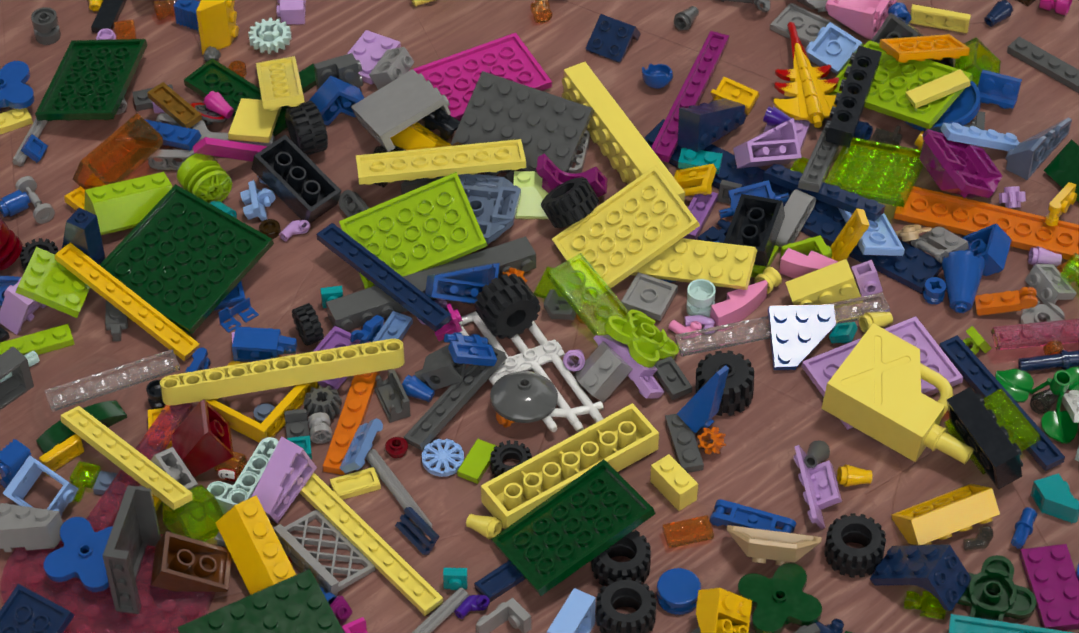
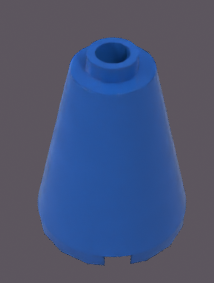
M953 251L949 253V257L945 258L944 256L942 259L949 304L951 309L957 313H966L972 308L985 269V259L983 256L979 255V258L973 256L974 252Z

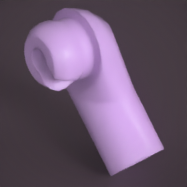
M307 220L292 221L279 233V236L283 241H287L292 235L305 234L309 231L310 223Z

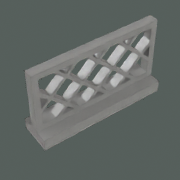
M317 509L285 527L281 524L273 527L286 555L291 558V563L301 573L310 569L320 587L324 588L326 593L331 592L337 596L340 590L375 571V566ZM317 519L321 523V527L308 526V522ZM294 530L303 531V537L292 536L290 532ZM306 532L320 534L319 539L305 538ZM322 535H333L336 541L322 540ZM304 544L318 546L317 552L307 551L304 548ZM321 546L334 548V554L320 552ZM337 548L347 549L351 553L350 556L336 554ZM319 559L333 560L332 566L321 565L318 561ZM335 561L349 562V567H334ZM352 563H359L365 568L361 570L351 569ZM333 573L345 574L347 578L339 582L333 576Z

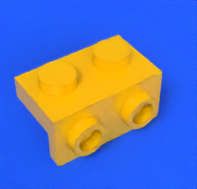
M723 77L717 89H712L710 92L713 101L726 98L744 104L746 115H749L760 96L758 91L727 77Z

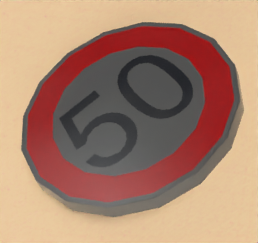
M202 102L190 103L202 115V120H207L206 125H211L213 122L227 121L224 116L207 109L206 105Z

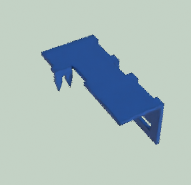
M250 298L238 303L231 309L225 307V309L218 312L220 325L228 333L241 326V323L233 317L235 314L238 313L246 323L259 316L251 307Z

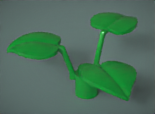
M1079 367L1059 370L1052 379L1048 378L1046 382L1032 389L1034 385L1033 378L1026 371H1021L1020 369L996 371L995 378L1016 402H1025L1029 397V393L1034 394L1050 385L1052 393L1059 397L1056 412L1048 411L1043 415L1041 419L1042 430L1047 436L1062 444H1068L1075 438L1078 431V423L1073 422L1067 411L1060 412V407L1066 391H1079Z

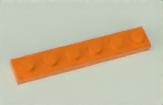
M380 371L354 375L323 464V472L346 475L340 469V466L358 427L364 422L376 386V377L380 374Z

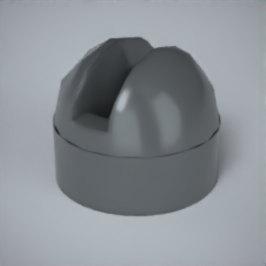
M208 47L203 55L204 60L208 62L213 58L218 61L221 53L214 47Z

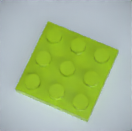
M36 247L15 293L77 318L90 287L57 262L55 254Z

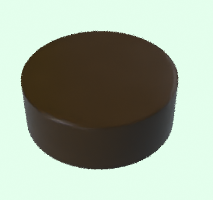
M274 219L264 220L259 225V232L275 239L281 232L280 224Z

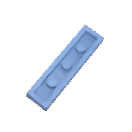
M943 123L940 129L949 141L998 150H1014L1020 143L1012 133L1003 134L992 129L988 131L981 130L975 126L965 127L958 123Z

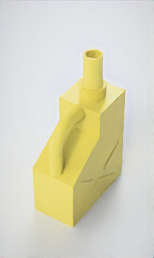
M873 323L828 381L821 409L914 462L917 461L926 447L932 449V451L938 449L963 464L968 462L974 451L972 447L946 433V427L940 426L941 419L948 410L947 399L953 396V388L949 381L938 372L920 363L919 348ZM921 379L938 389L940 392L938 401L921 393Z

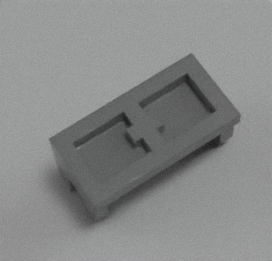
M394 369L388 370V378L384 381L378 375L376 377V387L374 388L389 423L411 416L410 401Z

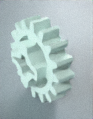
M269 18V21L262 19V23L255 22V27L251 26L248 32L250 46L253 45L254 50L260 48V53H263L265 50L268 54L272 50L278 53L279 48L284 50L285 45H290V40H292L290 26H286L285 21L280 23V19H276V21H273L272 18Z

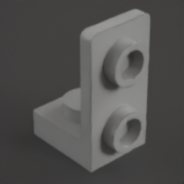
M511 598L506 603L499 604L496 610L489 615L482 616L476 623V633H490L507 620L513 628H518L522 633H527L531 630V615L514 598Z

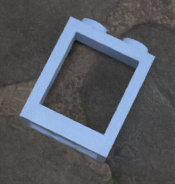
M29 455L2 494L20 506L33 507L23 499L40 474L45 472L63 485L47 508V510L59 511L62 516V512L74 500L79 488Z
M574 588L547 630V633H590L595 625L596 597Z

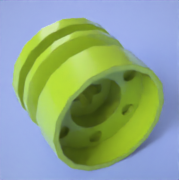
M196 153L188 157L177 171V180L180 186L208 203L212 201L222 202L232 189L231 177L211 155Z

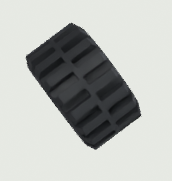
M312 101L301 103L299 106L287 108L285 118L291 141L306 156L327 150V131L317 106Z
M580 177L566 181L554 188L542 200L541 207L554 228L570 226L589 215L598 205L599 199L587 179Z
M850 513V516L842 515L841 519L836 518L833 524H830L824 553L825 557H827V563L832 564L834 571L839 570L843 576L849 574L851 578H855V575H859L861 578L865 577V573L871 575L874 569L876 570V567L883 560L886 538L884 530H881L882 526L879 523H874L875 519L871 517L869 519L865 518L866 515L863 514L856 516V513ZM846 543H859L864 548H852L846 545Z
M631 531L592 559L591 568L594 578L599 579V584L602 586L607 585V582L611 580L616 582V578L626 580V577L632 578V581L638 579L644 583L647 580V575L650 573V544L644 535L640 536L639 531ZM616 556H625L630 558L631 560L627 562H616L611 558Z
M626 577V580L616 578V582L612 580L607 582V587L603 586L600 589L596 602L597 626H600V632L649 633V631H652L656 620V598H654L653 590L649 591V586L646 583L642 585L641 580L636 579V581H632L630 577ZM620 607H631L635 609L636 612L631 614H622L617 612L616 609Z

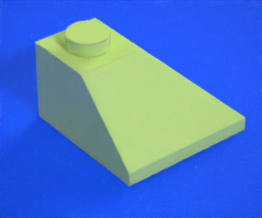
M514 171L513 185L521 188V196L515 219H549L541 207L542 200L548 194L542 188V178L535 171Z

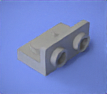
M1035 264L1025 278L1026 283L1036 289V295L1045 305H1047V302L1055 304L1057 300H1073L1077 294L1053 264Z

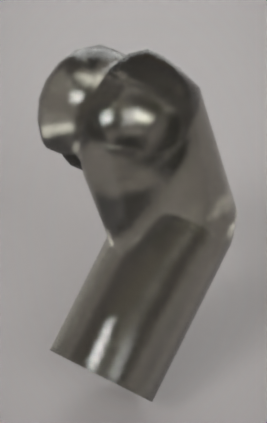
M987 525L981 526L976 538L963 540L964 550L988 547L994 535L993 529Z

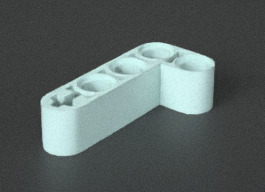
M268 437L259 443L234 485L221 481H214L208 485L207 495L209 506L212 510L226 514L234 505L251 498L278 444L277 439Z

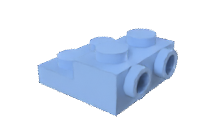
M829 22L826 27L820 29L818 37L814 42L811 41L807 45L805 51L810 61L819 67L831 65V71L838 75L849 63L852 52L856 53L858 46H862V42Z

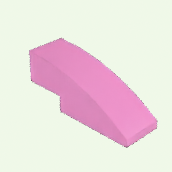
M788 248L780 259L779 273L791 278H797L838 261L812 250L807 256Z
M766 280L749 285L747 290L737 289L728 292L726 301L711 305L710 318L714 319L716 323L714 327L717 332L740 322L761 305L767 297L768 282Z

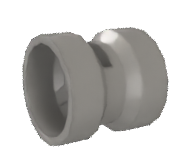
M323 412L314 413L309 416L310 440L316 444L329 442L333 437L332 429L330 428V416Z

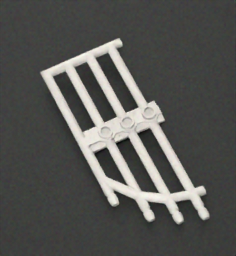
M476 311L461 317L463 321L459 322L463 331L458 333L469 336L463 325L474 321L483 336L488 339V343L492 347L505 352ZM534 321L529 330L540 346L528 349L518 334L511 338L520 354L509 357L505 352L507 359L489 377L492 385L504 375L517 371L533 370L535 373L550 380L541 365L553 362L584 406L570 408L557 390V405L559 408H555L549 416L542 419L548 429L552 432L558 429L552 417L567 418L577 432L584 430L577 416L590 414L596 423L604 419L599 412L604 409L602 402L592 403L572 373L564 366L561 357L565 353L555 339L548 341Z

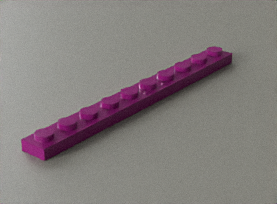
M710 31L651 147L661 161L669 163L678 145L679 108H689L691 105L697 106L729 42V35Z

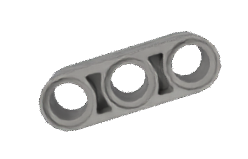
M798 189L793 191L784 206L785 218L775 245L782 247L789 243H794L815 206V197Z

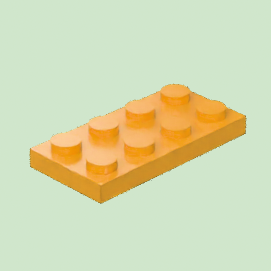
M950 34L880 39L879 47L886 51L888 55L893 56L896 61L906 63L908 60H942L945 57L959 59L960 56H969L970 51L969 47Z

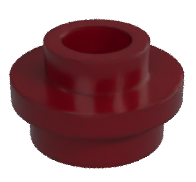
M393 437L386 442L385 449L392 458H401L408 450V443L402 437Z

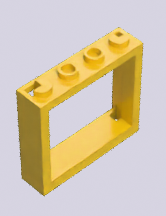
M231 361L227 366L247 362ZM318 381L295 385L262 423L218 402L219 398L206 401L230 424V428L260 443L265 438H274L285 425L284 412L300 409L304 403L306 393H310L311 387L318 389Z

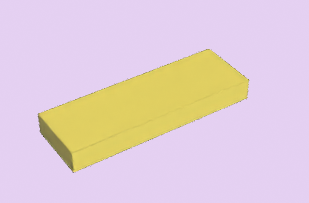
M912 4L911 21L909 23L968 33L971 14Z
M959 69L907 91L906 98L916 109L971 86L970 80Z

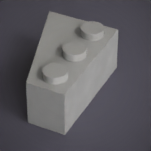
M1 503L0 549H4L5 552H12L13 548L25 547L26 550L55 548L62 540L60 528L63 521L59 511Z

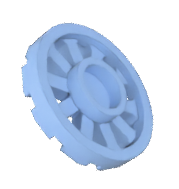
M450 439L434 440L432 443L427 444L422 452V464L425 470L439 477L457 473L464 461L462 447Z

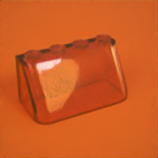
M136 113L80 161L73 180L84 189L124 181L160 150L163 138L146 120Z

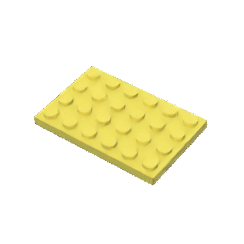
M655 165L597 206L585 218L572 224L552 238V240L595 300L695 230L700 224Z

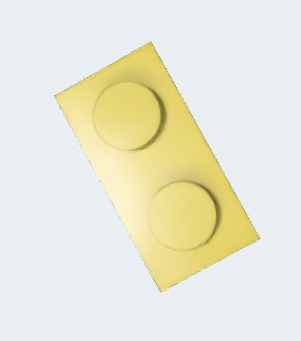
M670 454L651 465L650 482L678 511L697 500L698 483Z

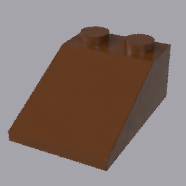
M165 531L155 545L151 585L170 591L227 592L229 589L232 557L227 548Z

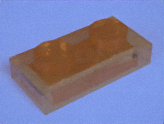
M134 19L114 22L116 39H137Z
M708 515L668 523L662 526L669 549L714 539V532Z

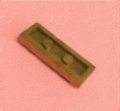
M164 82L147 92L148 98L182 127L191 128L202 120V115Z

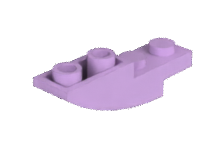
M596 335L593 338L598 346L604 341L633 369L627 376L634 381L642 396L650 399L660 398L663 395V389L653 377L654 373L658 370L655 366L648 368L637 363L631 357L628 345L616 341L609 335Z

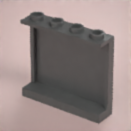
M127 486L103 553L115 610L132 614H139L142 607L136 577L147 545L155 546L161 538L152 491L150 488L143 486Z

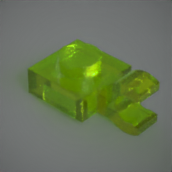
M82 461L78 462L70 476V482L79 488L73 501L80 502L82 500L85 487L93 488L101 471L100 466Z
M913 591L906 592L904 608L920 610V616L944 620L946 610L932 593L923 591L922 596Z

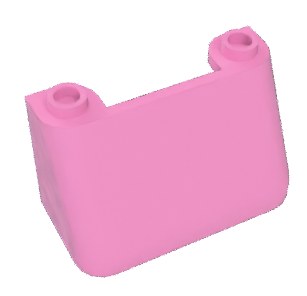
M828 0L826 11H828L829 16L865 39L872 40L888 17V9L897 0Z

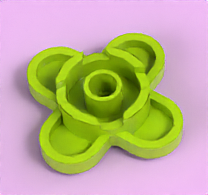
M630 310L624 319L618 316H610L604 324L607 334L616 341L628 345L631 357L644 367H654L660 358L665 359L672 356L674 359L679 352L678 346L672 339L667 337L665 330L662 329L660 331L654 325L656 321L641 311Z

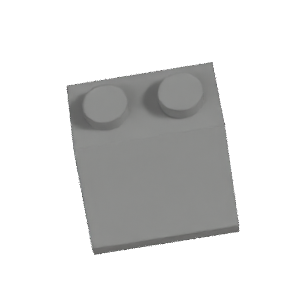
M603 341L585 361L584 367L576 371L574 375L577 381L592 396L605 402L633 369Z

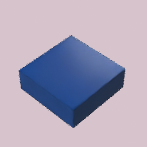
M31 134L20 151L37 163L41 160L48 145Z

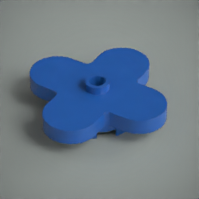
M12 61L0 69V108L9 106L10 109H24L34 102L33 89L25 84L30 78L29 67L26 63Z
M72 517L66 520L60 528V537L64 546L51 552L44 560V570L47 577L55 582H64L76 577L91 592H100L107 589L110 585L103 553L113 526L95 532L90 522L83 517Z

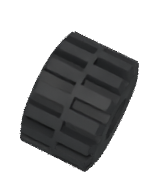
M505 274L501 275L499 279H492L491 283L486 284L482 288L483 291L478 293L476 297L478 300L475 302V311L495 337L498 336L499 339H504L505 337L510 339L514 338L516 334L524 333V330L526 328L529 329L533 325L532 322L537 320L539 316L537 314L541 307L539 300L520 276L517 277L516 274H511L509 277Z
M721 350L715 351V355L709 353L705 356V360H700L698 368H696V393L716 372L726 365L729 371L719 411L716 415L722 416L723 413H728V416L734 415L735 411L741 413L745 410V406L749 407L753 398L754 367H751L752 363L750 360H744V355L740 353L734 355L733 351L727 350V353H722Z

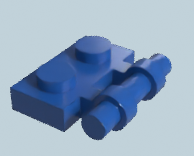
M457 332L445 334L444 342L450 343L448 349L454 363L495 366L497 358L492 345L487 344L488 339L486 337H480L478 334L465 336Z

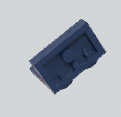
M600 14L585 49L591 53L621 63L631 39L638 41L641 33L636 26Z

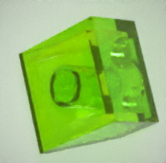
M977 37L964 43V45L970 48L969 56H960L959 59H956V69L972 73V81L977 87L982 70L1000 74L1001 61Z
M202 485L190 489L193 500L175 510L163 502V525L174 534L203 542L217 536L219 530L215 522L223 516V513L215 496Z

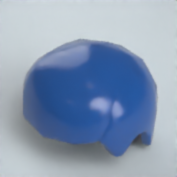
M649 64L646 70L645 67H642L643 81L650 88H663L673 79L672 69L668 65Z

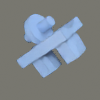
M252 180L248 182L249 189L240 192L242 201L247 205L243 207V212L248 220L259 217L261 221L267 220L265 206L269 207L275 201V193L268 188H263L262 191L257 189L256 182Z

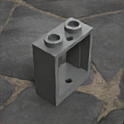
M11 347L0 355V379L12 372V377L0 384V410L34 387L28 360L15 347Z

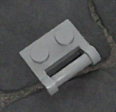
M939 226L919 236V239L911 240L912 246L931 254L940 263H942L944 256L945 258L949 257L950 252L969 249L968 241Z

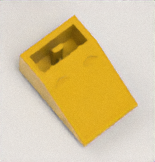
M722 588L698 590L696 617L701 633H749L752 600Z

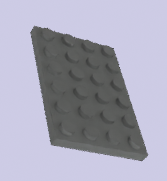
M482 71L451 145L521 139L526 158V168L519 169L520 171H535L537 173L538 156L545 153L560 170L568 173L594 110L591 107Z

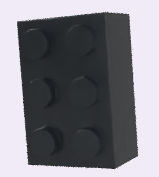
M741 194L723 243L756 247L757 254L754 265L767 267L785 218L783 201Z

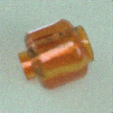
M233 451L234 457L214 467V470L217 471L219 478L236 482L247 464V457L245 454Z

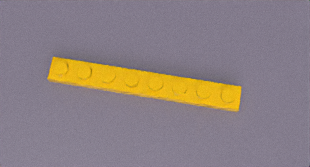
M71 242L55 254L57 262L183 361L187 360L199 348L200 344Z

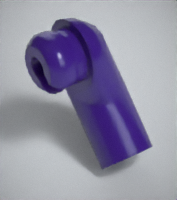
M470 595L458 606L454 613L458 618L464 619L470 611L485 610L489 606L490 600L486 595Z

